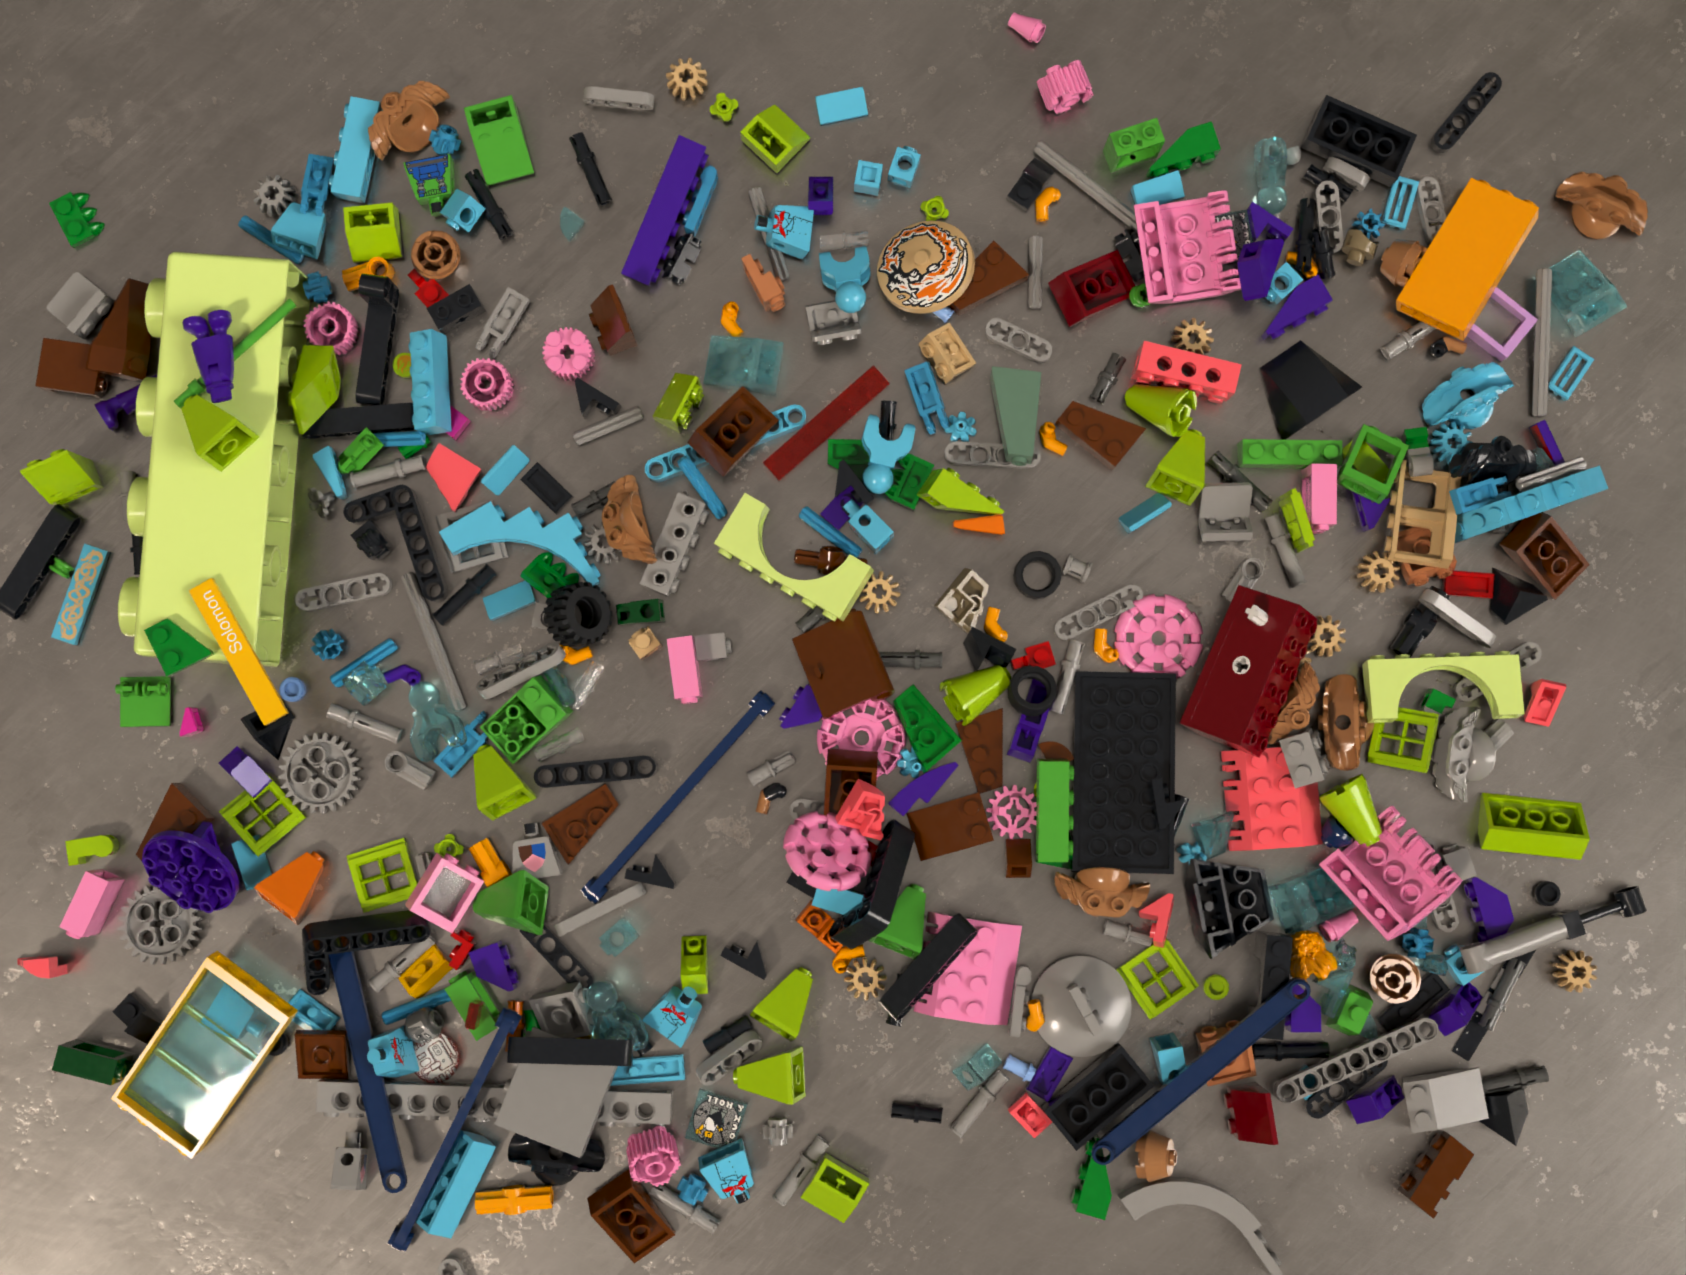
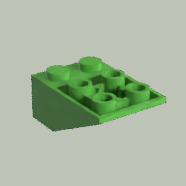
M512 95L464 108L487 186L534 174L517 106Z
M539 675L531 678L480 728L507 759L514 764L555 730L574 711L548 682Z

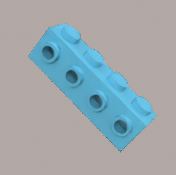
M351 96L349 104L345 105L344 118H346L344 127H341L339 132L340 149L336 151L334 156L335 173L330 176L329 189L338 199L365 204L375 153L369 140L368 128L374 124L373 118L376 113L383 111L379 101Z
M433 329L411 332L409 351L411 353L410 375L412 377L411 398L414 411L412 416L414 430L428 435L451 432L447 336Z
M460 1130L415 1221L428 1234L452 1238L496 1148L484 1136Z

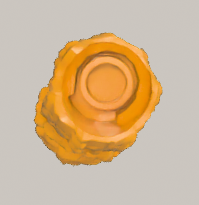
M1299 929L1294 935L1290 936L1293 937L1292 962L1290 966L1292 978L1301 977L1306 980L1314 973L1317 978L1324 980L1331 971L1337 970L1336 958L1333 956V953L1326 950L1322 936L1318 932Z

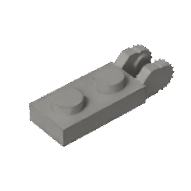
M508 287L485 324L484 331L476 344V349L483 350L489 341L490 335H493L497 339L490 349L489 356L496 358L503 343H506L529 305L530 299Z
M1024 965L1016 968L1008 1030L1009 1036L1020 1037L1021 1031L1025 1032L1026 1017L1022 1015L1023 1006H1028L1029 991H1025V988L1031 983L1032 971Z

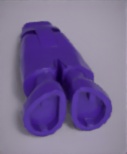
M226 310L210 312L208 314V321L201 316H191L185 318L182 322L183 329L197 338L191 345L199 372L206 386V392L211 395L212 403L231 400V389L234 388L232 383L234 379L233 338L227 334L232 317L231 313ZM210 327L214 333L213 336H210Z
M140 384L117 394L116 397L94 404L100 416L112 431L119 426L117 414L120 410L124 409L129 416L136 411V398Z

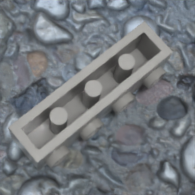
M679 492L677 493L654 548L657 561L654 564L647 565L640 581L641 586L667 597L670 596L671 592L675 594L680 580L677 579L680 570L686 569L690 559L689 556H686L689 548H694L698 541L699 534L696 532L699 524L704 525L708 517L709 511L706 510V503Z

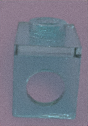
M986 1043L966 1063L957 1067L952 1072L966 1090L969 1091L983 1083L1002 1064V1061ZM962 1071L969 1073L973 1082L966 1080Z

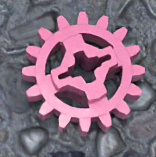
M1016 785L1012 786L1011 791L1006 786H1003V793L1000 794V792L994 791L995 800L988 799V802L992 804V808L985 809V811L991 813V816L987 818L988 822L994 821L995 824L991 829L993 831L998 828L1001 829L999 835L1002 837L1008 832L1009 839H1013L1014 833L1023 838L1022 831L1025 830L1031 833L1030 824L1036 825V820H1034V816H1036V811H1034L1036 802L1031 801L1034 794L1025 795V787L1019 792ZM1009 796L1008 802L1004 806H997L1001 799ZM1019 796L1027 802L1029 808H1023L1020 805ZM1014 800L1015 809L1019 810V815H1014L1012 820L1011 815L1006 814V810L1011 809ZM997 815L1003 816L1006 819L1007 828L999 822ZM1023 817H1028L1025 824L1017 828V822Z

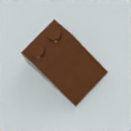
M613 284L609 285L590 305L593 312L589 314L593 327H599L601 335L597 338L602 351L607 349L611 356L638 345Z
M742 386L695 430L687 443L724 477L779 420Z
M1543 512L1524 518L1500 543V546L1509 557L1554 600L1590 565L1553 517Z
M828 749L824 800L825 816L829 812L838 814L858 779L876 787L878 752Z
M979 792L906 813L910 828L915 832L914 841L920 861L994 841Z
M626 1170L587 1198L591 1217L634 1264L675 1236L674 1230L648 1195L643 1185L638 1181H633L629 1170Z

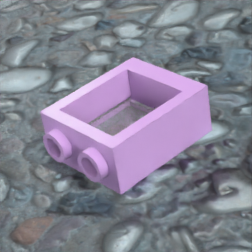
M1496 287L1467 334V337L1496 360L1502 362L1509 357L1538 319Z

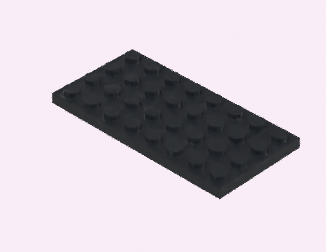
M1076 671L1072 872H1079L1083 869L1104 867L1124 870L1127 873L1174 874L1175 816L1164 830H1157L1150 780L1162 778V783H1167L1169 798H1166L1165 802H1175L1176 674Z

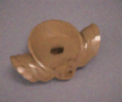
M418 81L415 85L404 87L401 94L398 92L387 93L381 101L383 111L376 113L373 118L374 124L368 128L371 147L377 158L383 161L392 144L404 152H416L431 143L429 141L431 131L439 127L438 114L433 107L450 98L447 91L436 84Z
M1575 173L1566 178L1556 191L1557 198L1573 203L1572 217L1574 224L1582 234L1590 238L1605 239L1615 234L1622 225L1640 236L1643 233L1648 218L1647 202L1642 200L1639 193L1635 190L1627 189V182L1618 175L1604 178L1597 173Z
M626 475L612 484L607 495L608 502L602 511V522L607 542L610 547L621 550L622 556L625 558L654 564L657 559L654 549L651 547L652 541L649 538L638 492L639 487L634 475Z
M1306 661L1303 667L1301 666L1297 680L1291 682L1287 692V700L1281 706L1278 713L1277 724L1269 734L1268 744H1274L1278 738H1285L1293 729L1300 730L1309 724V710L1316 701L1315 694L1320 690L1316 672Z
M1342 674L1329 678L1325 683L1323 694L1324 711L1323 715H1318V728L1324 731L1325 751L1330 765L1339 770L1348 771L1359 767L1361 745L1370 739L1375 723H1367L1366 703L1359 699L1356 678L1348 674ZM1340 715H1346L1350 718L1351 724L1349 728L1341 730L1336 726V719Z
M1094 867L1083 869L1075 875V878L1056 872L1054 878L1060 897L1062 899H1069L1074 905H1080L1085 913L1092 916L1114 918L1124 916L1131 907H1140L1146 901L1150 891L1149 882L1129 885L1130 874L1115 868Z

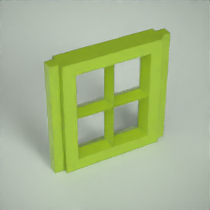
M1296 488L1291 489L1279 497L1280 501L1278 503L1287 532L1291 535L1292 547L1299 553L1314 546L1313 541L1315 539L1300 492L1297 493Z
M1398 707V718L1395 721L1404 722L1402 734L1383 732L1385 723H1375L1368 753V762L1427 773L1431 761L1439 714ZM1409 723L1427 726L1424 740L1406 736ZM1382 737L1400 740L1397 754L1379 751ZM1405 741L1423 744L1421 758L1402 755Z
M270 776L269 778L272 782L255 798L248 792L243 791L219 811L257 857L262 855L306 818L292 804V801L285 797L286 794ZM269 789L277 800L262 811L254 801ZM281 803L289 814L274 825L266 815ZM248 805H251L259 815L243 827L235 816ZM263 819L271 829L256 841L247 830Z
M405 838L346 856L363 913L407 900L418 884ZM400 853L403 867L385 872L382 859ZM377 861L381 874L363 879L359 866ZM405 871L409 885L391 890L387 877ZM383 879L386 892L368 897L365 884Z
M1167 938L1164 948L1154 946L1152 943L1151 946L1146 947L1115 969L1122 976L1128 989L1150 1020L1199 986ZM1157 951L1160 952L1169 965L1168 968L1157 974L1147 959ZM1142 962H1144L1153 975V978L1143 985L1132 970ZM1171 971H1173L1182 984V987L1172 994L1161 979ZM1156 981L1167 996L1158 1004H1155L1146 991V988Z

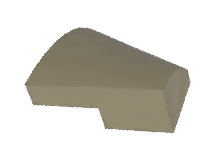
M964 568L934 606L968 634L971 627L976 628L978 617L982 615V603L987 595L989 585L972 569Z

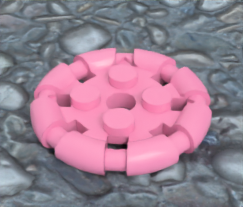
M1155 594L1143 596L1140 600H1134L1133 604L1135 607L1121 613L1115 626L1116 642H1114V645L1119 653V660L1123 665L1126 664L1131 673L1176 674V679L1181 678L1186 674L1185 671L1190 666L1194 667L1202 652L1201 635L1203 630L1198 616L1186 607L1187 604L1184 601L1171 595L1155 596ZM1155 606H1163V614H1154ZM1138 613L1144 617L1139 623L1134 620ZM1177 613L1185 619L1181 624L1173 618ZM1159 631L1164 634L1165 641L1162 645H1155L1152 642V634ZM1126 633H1133V642H1126ZM1183 634L1191 635V644H1183ZM1137 652L1144 658L1139 664L1133 658ZM1178 654L1183 657L1179 664L1173 660ZM1154 663H1162V670H1154Z
M869 699L851 707L855 714L847 718L843 712L827 719H823L822 716L820 730L817 729V746L819 754L822 753L826 760V766L828 749L838 745L840 750L878 752V760L881 765L877 766V777L885 773L888 775L896 768L897 761L902 758L900 751L903 749V746L906 747L907 737L905 728L897 715L898 712L891 703L885 699L880 701ZM866 706L876 708L874 716L864 713ZM886 719H888L892 725V728L888 729L887 731H885V728L881 723ZM832 724L839 725L837 735L829 733ZM862 730L868 733L869 741L867 744L858 745L855 742L854 736L856 732ZM886 741L894 743L891 752L884 750Z
M814 811L796 818L794 825H790L786 830L783 848L787 851L785 858L790 868L798 877L801 876L807 880V884L820 890L831 891V889H837V891H845L855 887L861 882V877L867 875L871 864V854L867 851L869 844L865 836L861 835L859 829L837 824L835 819L837 814L829 812L825 816ZM818 824H824V828L819 829ZM821 849L829 850L832 856H826ZM852 851H857L858 854L854 855ZM809 865L816 870L814 873L807 868Z

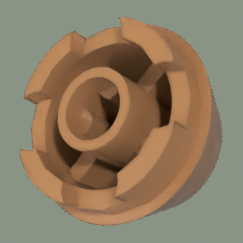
M436 230L427 231L415 240L411 250V260L414 268L422 276L429 279H442L449 276L457 268L460 261V248L457 241L450 234Z
M1396 239L1390 248H1386L1382 255L1380 272L1395 287L1401 286L1404 288L1420 262V257H1423L1427 248L1420 245L1419 241Z
M1388 954L1380 957L1373 964L1370 971V982L1374 992L1389 1003H1403L1409 1001L1418 993L1421 985V976L1417 966L1410 959L1399 954Z
M1152 1130L1149 1133H1145L1136 1142L1135 1152H1138L1139 1165H1135L1137 1177L1147 1179L1148 1182L1170 1177L1177 1163V1151L1174 1150L1173 1140Z

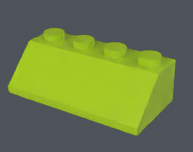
M1490 793L1481 794L1478 821V836L1481 849L1582 859L1590 837L1581 803Z

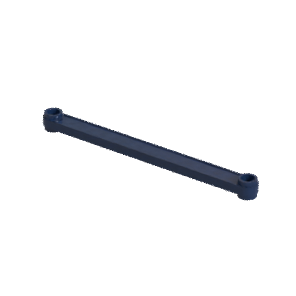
M760 690L748 703V706L751 707L748 712L597 879L593 876L586 883L581 892L590 902L592 901L596 904L609 889L605 886L752 722L759 715L763 718L776 703L766 692L764 693Z
M354 952L329 954L382 1183L388 1192L398 1193L406 1187L407 1175L384 1078L375 1074L373 1064L367 1059L369 1052L368 1040L374 1036ZM393 1174L398 1175L401 1183L398 1188H393L390 1185V1177Z
M1294 977L1097 1140L1091 1150L1093 1160L1100 1165L1111 1163L1307 1000L1311 993L1308 982L1304 978ZM1297 984L1305 986V991L1300 995L1292 993V988ZM1100 1148H1106L1110 1153L1106 1157H1101L1097 1155L1096 1151Z
M505 1007L502 1009L495 1024L499 1029L402 1226L396 1225L387 1243L392 1248L406 1252L415 1234L411 1232V1229L508 1033L514 1034L522 1018L518 1012Z

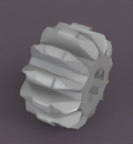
M277 174L274 179L266 175L265 183L260 180L257 182L260 189H253V193L257 195L253 201L256 205H260L259 210L262 213L267 212L270 217H274L277 212L281 217L284 213L283 210L287 209L289 203H296V199L292 196L296 191L293 187H290L291 182L288 179L282 180V177ZM277 192V194L275 195L276 199L272 200V198H274L273 193Z
M601 521L600 530L593 524L591 527L595 533L586 532L585 536L590 538L591 541L584 542V546L592 547L588 550L587 554L592 556L596 553L594 559L596 562H599L602 556H604V562L609 564L610 555L615 560L619 559L615 553L618 549L610 546L607 548L602 546L600 548L602 544L601 538H606L603 522Z

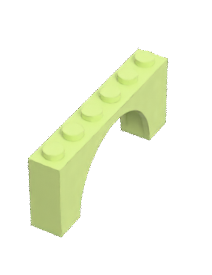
M744 493L714 542L720 548L718 553L730 560L734 556L740 560L738 565L750 572L753 568L761 572L760 578L770 584L774 581L781 584L780 590L793 597L796 593L803 597L802 603L812 609L815 606L823 609L822 615L834 622L837 618L844 621L873 574V568L849 554L847 559L836 570L817 579L797 580L780 574L768 561L763 548V526L770 509L764 503Z
M1510 651L1495 652V655L1485 656V652L1470 653V656H1460V653H1447L1445 657H1435V654H1422L1420 658H1410V655L1402 654L1394 656L1395 659H1385L1383 655H1375L1369 657L1370 660L1362 664L1367 723H1392L1398 718L1400 697L1406 685L1415 676L1432 670L1452 671L1472 681L1487 699L1492 719L1519 718L1525 714L1519 654L1510 655Z

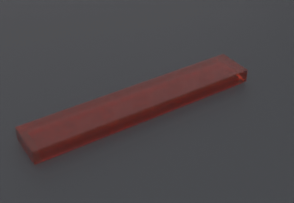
M873 365L769 456L763 464L780 482L886 389L890 383Z

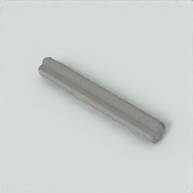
M761 187L750 189L749 195L756 216L769 217V211ZM761 231L766 245L767 232ZM766 245L775 276H779L781 281L788 279L789 273L782 252Z

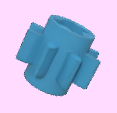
M440 125L436 130L431 131L429 137L433 150L439 155L453 154L454 150H459L461 140L458 139L459 134H457V130L449 125Z
M1369 209L1366 215L1360 211L1357 214V218L1360 221H1354L1352 226L1356 227V230H1361L1369 239L1371 235L1377 238L1380 235L1377 229H1382L1385 224L1380 223L1381 213L1376 215L1372 209ZM1366 221H1368L1369 226H1372L1371 229H1368V225L1364 224Z
M319 271L307 274L308 281L303 282L307 299H314L316 304L327 302V296L333 293L328 276L322 277Z
M333 629L329 631L320 630L312 638L315 645L311 647V650L315 655H319L322 661L326 658L335 659L343 651L339 644L344 642V640Z
M1411 928L1410 933L1403 934L1402 948L1408 951V957L1426 959V953L1433 952L1434 939L1428 935V929Z
M690 1173L688 1178L683 1176L677 1186V1189L681 1191L679 1198L691 1205H695L698 1200L703 1202L709 1189L705 1188L707 1181L694 1173Z

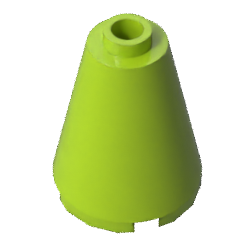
M1135 384L1125 394L1128 408L1173 437H1180L1187 431L1193 420L1192 417H1189L1191 409L1196 410L1197 406L1195 392L1185 388Z
M995 665L946 679L940 683V691L945 689L947 696L943 697L946 706L957 721L963 720L962 725L965 726L971 723L1008 688L1012 678L1006 667L1002 668L1000 665Z
M1363 774L1354 776L1346 780L1345 783L1337 785L1319 796L1321 803L1360 845L1365 843L1368 847L1380 840L1379 835L1382 834V830L1366 778Z

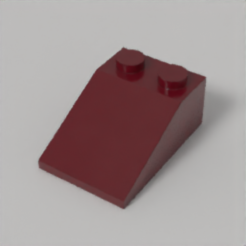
M1118 250L1065 271L1048 282L1069 327L1130 299V290L1135 286Z
M1257 1082L1226 1086L1227 1093L1224 1094V1103L1226 1109H1230L1231 1118L1228 1119L1230 1134H1234L1239 1141L1278 1145L1270 1092Z

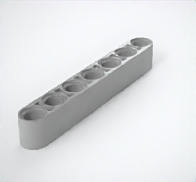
M1417 1018L1279 1080L1274 1085V1096L1284 1103H1293L1433 1040L1438 1034V1025L1430 1018ZM1423 1022L1428 1023L1430 1026V1033L1427 1036H1422L1419 1032V1026ZM1401 1032L1407 1036V1043L1402 1047L1396 1043V1036ZM1376 1043H1381L1384 1046V1053L1380 1057H1376L1373 1054V1046ZM1357 1053L1361 1057V1064L1354 1068L1351 1066L1349 1059L1352 1054ZM1334 1063L1338 1067V1074L1330 1078L1327 1075L1326 1069L1328 1065ZM1307 1074H1312L1316 1080L1311 1088L1305 1087L1303 1083V1078ZM1285 1084H1289L1293 1090L1289 1098H1283L1280 1094V1089Z

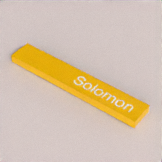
M210 578L189 590L263 725L267 726L288 714L286 706L215 580Z

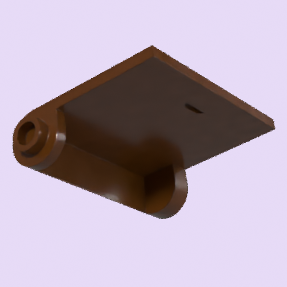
M851 609L844 621L837 618L835 622L830 621L792 638L823 719H827L869 699L880 701L894 694L895 690L862 611Z

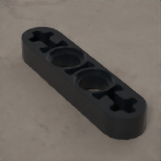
M1493 72L1485 73L1431 138V145L1435 151L1444 153L1450 150L1497 94L1502 86V81L1498 74ZM1491 80L1493 82L1492 87L1485 94L1481 93L1480 91L1486 86V82ZM1471 97L1477 98L1480 102L1479 109L1470 108L1468 106V99ZM1453 117H1462L1465 121L1464 127H1455L1452 122ZM1450 131L1452 134L1446 140V143L1441 145L1439 143L1440 138Z
M545 923L543 929L546 933L540 936L537 942L533 938L538 935L520 930L521 934L568 984L579 981L575 975L571 978L567 975L574 971L578 965L581 969L577 973L581 977L586 975L589 978L586 981L588 986L582 985V988H587L588 990L592 988L595 981L592 972ZM547 937L555 941V948L550 952L545 951L541 945L543 939ZM569 956L572 959V967L568 970L560 968V957Z
M1373 1048L1374 1055H1383L1384 1052L1382 1050ZM1358 1056L1350 1063L1351 1066L1354 1068L1358 1067L1361 1063V1057ZM1388 1060L1369 1068L1371 1070L1369 1073L1366 1070L1362 1071V1077L1358 1082H1352L1349 1078L1335 1083L1342 1087V1094L1337 1098L1330 1096L1329 1089L1331 1086L1313 1093L1304 1101L1306 1113L1316 1119L1326 1116L1383 1071L1387 1066ZM1324 1092L1325 1097L1328 1098L1331 1101V1103L1328 1105V1103L1324 1101L1319 1106L1321 1109L1319 1112L1315 1110L1311 1111V1109L1313 1108V1105L1311 1103L1313 1101H1316L1317 1103L1321 1102L1324 1098L1320 1095Z

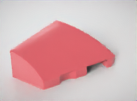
M440 443L433 451L426 466L428 473L436 482L441 494L446 498L451 510L456 513L467 497L468 490L481 473V468Z
M858 779L835 817L837 824L859 829L862 836L882 840L883 833L881 828L884 821L882 809L885 806L884 793L875 786Z
M57 956L17 958L19 966L40 978L50 979L68 974L67 964L58 965Z

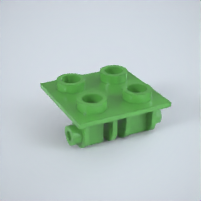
M171 676L120 677V684H116L115 687L116 694H120V727L171 726Z

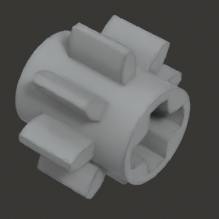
M769 1118L768 1125H763V1139H768L771 1146L787 1145V1138H793V1125L787 1124V1118Z

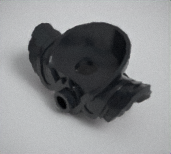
M1497 436L1492 439L1491 443H1468L1462 447L1460 454H1454L1449 462V472L1452 478L1467 475L1466 486L1490 478L1497 479L1506 476L1507 482L1496 486L1497 489L1512 483L1518 476L1523 477L1535 473L1538 467L1536 458L1531 450H1525L1521 445L1513 446L1511 441L1505 436Z
M517 1133L513 1135L508 1147L507 1156L509 1162L531 1167V1172H534L538 1179L552 1186L564 1185L570 1182L579 1172H599L603 1168L605 1161L602 1144L593 1139H589L584 1155L581 1158L563 1152L560 1159L553 1160L548 1154L550 1146Z

